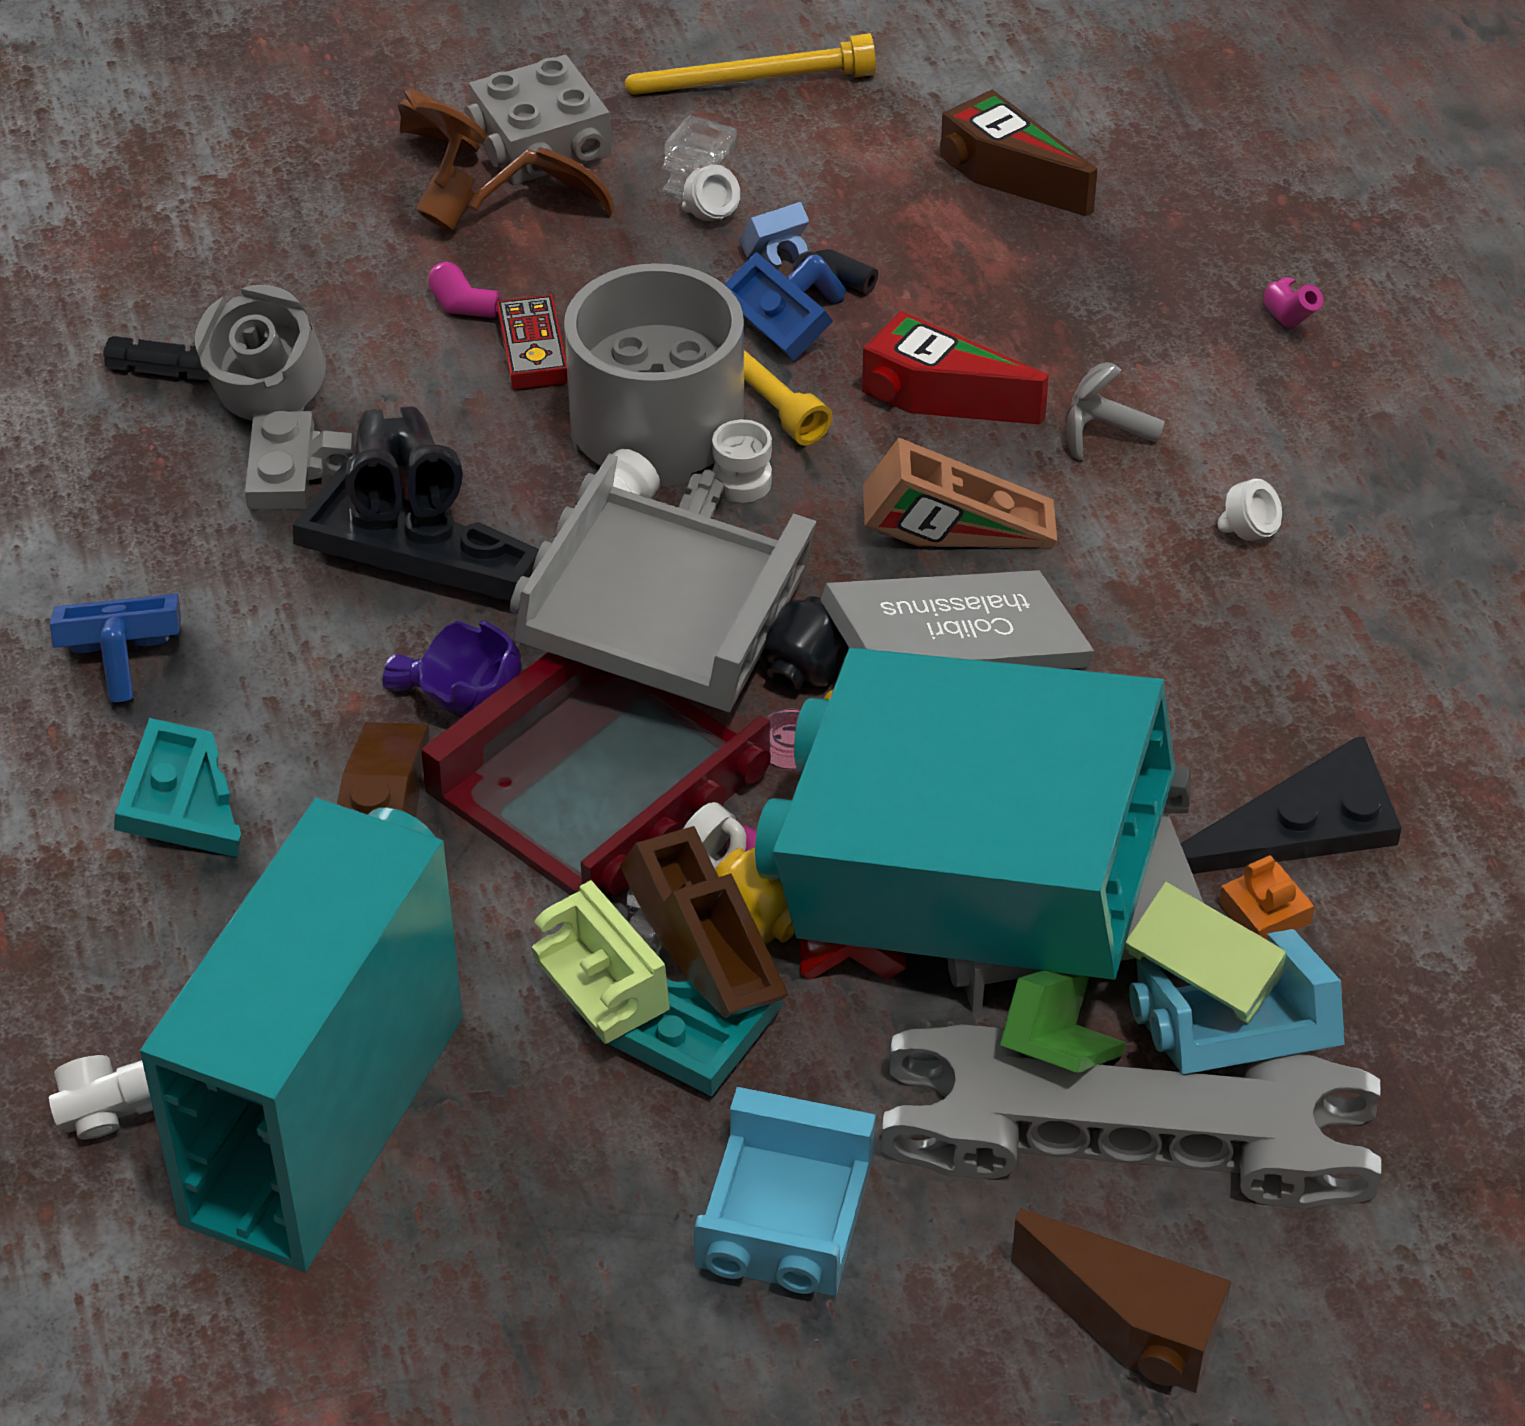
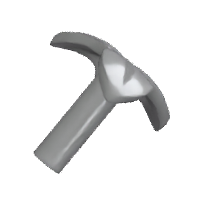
M1100 363L1089 369L1073 395L1065 431L1069 452L1075 459L1083 460L1082 431L1085 423L1093 419L1155 443L1162 433L1164 420L1099 395V392L1121 371L1113 363Z

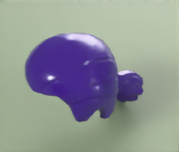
M456 621L446 626L434 638L422 659L414 660L400 654L389 657L384 667L383 687L395 692L408 690L415 686L421 687L423 693L443 710L462 718L521 673V654L515 642L504 631L491 623L481 621L479 623L480 628H475L461 621Z

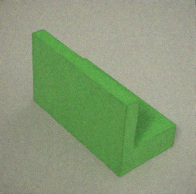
M1043 970L1018 978L1000 1045L1079 1073L1123 1056L1126 1042L1076 1025L1089 976Z

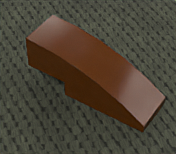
M695 826L637 842L620 864V868L639 906L680 970L724 1018L783 1000L788 995L732 874L718 877Z

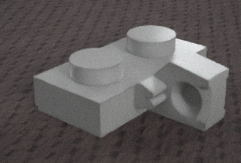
M312 411L254 413L245 486L247 508H250V510L306 509L310 480L322 476H334L340 467L347 463L350 457L355 455L353 434L334 431H314Z

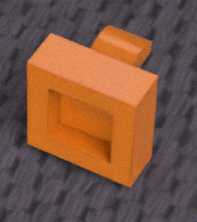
M1271 855L1247 865L1244 869V876L1221 885L1219 904L1233 921L1268 940V933L1290 929L1297 930L1312 923L1315 906L1278 862H1275Z

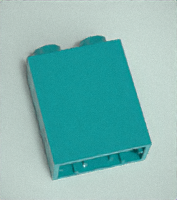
M849 647L830 700L808 698L799 713L794 738V759L797 772L801 778L793 799H769L762 810L757 827L755 861L758 874L762 879L781 881L796 938L1115 980L1176 769L1164 679Z
M315 797L140 1049L180 1226L306 1273L463 1020L444 840L436 838L426 825L412 815L393 808H377L367 815Z

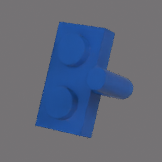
M755 252L724 284L739 301L743 311V318L793 362L833 322L828 313L804 292L814 283L826 301L832 304L840 302L846 294L845 287L825 260L819 255L808 256L786 277L759 253Z
M178 593L54 606L50 620L53 648L69 646V650L74 653H89L102 650L109 701L123 702L130 700L134 697L126 640H132V644L136 646H153L168 641L169 635L179 634L181 623Z

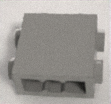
M567 55L545 58L535 64L507 72H497L489 77L468 83L470 105L465 106L464 114L476 122L486 133L487 138L484 144L488 157L494 167L500 166L504 169L526 150L536 152L539 147L564 155L581 165L612 156L610 112ZM527 164L509 179L513 185L549 174L536 165Z

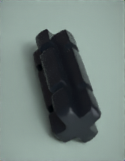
M112 336L108 338L103 350L105 366L110 370L130 372V367H135L134 372L139 374L180 379L182 378V373H185L188 380L209 381L200 363L196 346H190V351H186L184 344L139 339L138 344H133L134 339Z

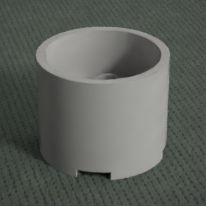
M652 263L623 267L603 274L585 285L573 297L565 313L564 330L570 429L576 451L582 450L586 456L602 466L609 454H613L619 449H630L645 457L656 469L660 478V487L689 483L691 473L705 469L715 463L712 454V439L714 432L719 426L733 420H745L744 319L741 305L736 296L722 282L699 270L680 265Z

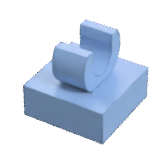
M798 202L752 217L739 238L747 259L757 252L762 254V257L778 270L782 263L777 254V249L789 251L793 261L799 254L808 251L805 241L800 237L809 223L802 203Z

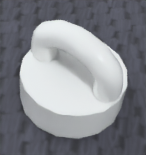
M710 164L693 171L686 179L684 185L683 211L692 213L703 221L712 222L731 215L737 208L740 200V187L736 177L729 169L721 165Z
M1254 478L1231 487L1226 498V510L1218 519V529L1221 532H1235L1245 541H1257L1270 537L1278 531L1282 519L1281 502L1278 494L1269 483L1263 479Z
M713 802L704 805L690 818L683 828L695 826L714 868L733 850L742 848L745 851L746 833L743 826L732 813L719 803ZM730 837V846L725 856L720 860H714L712 857L724 846Z

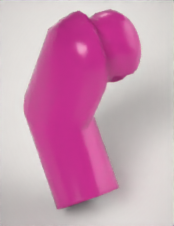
M440 262L434 265L428 277L429 289L447 313L498 318L497 301L501 300L500 291L471 288L461 268L454 263Z
M1290 277L1281 278L1278 282H1271L1265 289L1264 305L1283 327L1293 328L1322 307L1323 295L1316 286L1306 284L1293 292L1290 286L1296 280Z

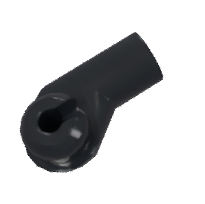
M833 249L803 252L796 257L793 263L794 271L808 256L819 255L825 260L842 285L866 295L874 289L879 275L878 269ZM813 283L809 289L815 290L817 287Z

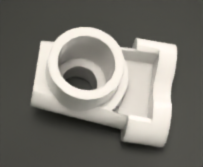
M94 1055L67 1062L54 1071L59 1090L58 1093L49 1096L56 1126L66 1133L76 1131L79 1139H94L108 1135L119 1129L118 1118L136 1112L141 1115L153 1111L142 1060L119 1067L113 1073L108 1056Z

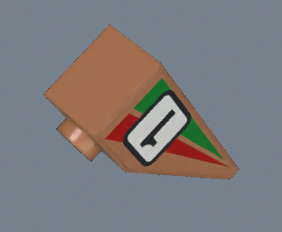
M901 438L897 439L863 484L865 526L876 530L884 536L894 537L914 546L1051 549L1058 541L1054 499Z

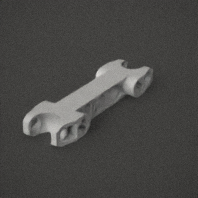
M960 1024L942 1028L911 1029L892 1036L890 1076L909 1086L935 1090L945 1097L944 1100L932 1105H902L884 1112L881 1152L903 1163L925 1167L947 1176L996 1179L1007 1176L1014 1171L1018 1153L1240 1173L1242 1193L1256 1203L1270 1206L1307 1209L1324 1205L1355 1204L1376 1198L1381 1178V1157L1374 1154L1370 1149L1361 1146L1335 1142L1320 1130L1326 1126L1362 1125L1376 1118L1380 1099V1079L1359 1068L1333 1063L1312 1055L1292 1054L1245 1063L1242 1078L1197 1073L1182 1075L1181 1072L1107 1065H1096L1076 1073L1040 1059L1025 1058V1054L1001 1046L1000 1043L1004 1029ZM927 1053L936 1056L940 1060H916L908 1055ZM1337 1091H1351L1361 1096L1348 1099L1330 1096V1094ZM916 1133L920 1135L929 1136L931 1138L925 1140H912L907 1139L901 1136L900 1134ZM1353 1173L1360 1175V1177L1338 1179L1328 1174Z

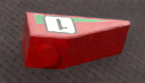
M900 311L863 348L862 392L906 412L1038 425L1046 418L1049 374L906 312Z

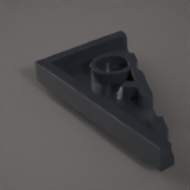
M1356 737L1180 844L1192 874L1246 867L1270 855L1275 862L1396 846L1399 843L1402 828L1365 737Z

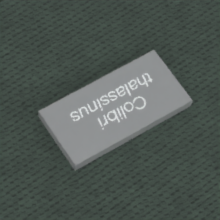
M1040 570L826 583L820 599L847 645L851 648L1060 669L1087 668L1094 654L1093 648Z

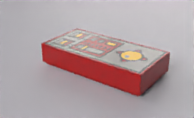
M553 295L497 301L498 320L512 390L568 383L566 357Z

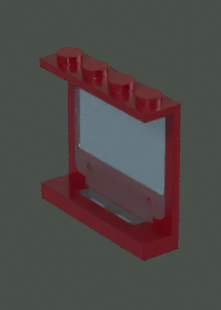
M547 652L421 749L425 789L427 794L570 896L579 892L580 886L591 880L609 899L612 895L623 893L629 887L620 864L637 842L683 829L690 818L704 805L716 802L723 806L746 784L755 783L764 775L771 760L770 721L760 715L736 734L679 695Z

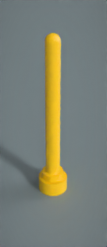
M871 33L849 36V41L839 43V48L635 73L626 78L625 89L632 95L836 69H842L843 74L853 73L854 78L876 75L874 43Z
M744 350V380L779 410L783 430L803 446L819 441L831 426L833 419L831 409L813 394L792 392Z

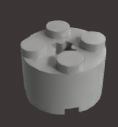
M251 285L240 288L242 294L226 302L223 297L214 302L199 321L195 333V346L200 363L222 405L233 414L248 420H253L254 413L304 411V406L310 402L322 385L326 372V357L312 323L299 301L284 289L270 285Z

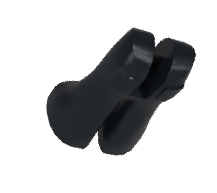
M409 406L399 407V418L384 419L382 409L367 410L362 414L357 429L358 453L349 458L345 474L346 489L355 508L371 520H396L400 514L402 504V489L398 466H404L409 500L415 516L418 518L432 517L442 514L451 507L458 497L463 478L462 465L457 453L453 449L435 444L422 413L416 407Z

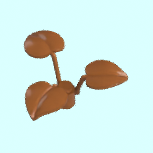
M406 87L404 94L407 100L401 99L398 104L401 117L400 133L429 136L449 141L440 170L435 172L415 207V211L428 221L447 231L453 232L467 206L477 211L482 201L527 164L536 165L552 177L587 193L602 204L610 218L614 211V204L603 182L580 163L542 147H539L536 152L526 150L474 193L471 188L475 180L464 171L452 165L459 145L477 153L480 148L478 143H484L487 138L486 133L476 122L460 110L435 100L419 90Z

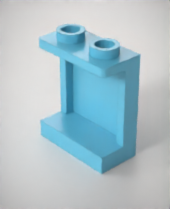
M1294 929L1267 934L1269 942L1286 951L1284 970L1278 983L1273 987L1249 1024L1236 1018L1233 1009L1192 985L1176 988L1160 967L1147 958L1137 959L1136 961L1138 982L1130 984L1129 998L1132 1013L1137 1024H1145L1151 1032L1156 1049L1159 1052L1165 1051L1183 1075L1345 1045L1341 980Z
M737 1087L730 1108L729 1141L706 1214L698 1215L693 1229L695 1267L708 1269L724 1278L737 1279L746 1277L779 1284L796 1293L818 1292L836 1296L875 1157L876 1114Z

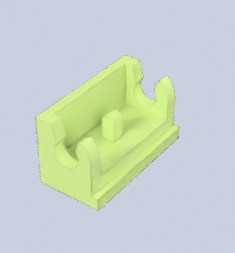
M591 880L581 885L579 892L548 907L535 919L536 925L542 932L551 930L557 924L564 922L559 931L545 936L532 946L533 959L605 1044L670 1010L664 962Z
M1165 881L1125 942V949L1129 950L1130 955L1139 960H1142L1144 957L1230 1007L1234 1010L1233 1013L1236 1014V1018L1247 1024L1254 1018L1273 987L1283 975L1286 958L1285 950Z

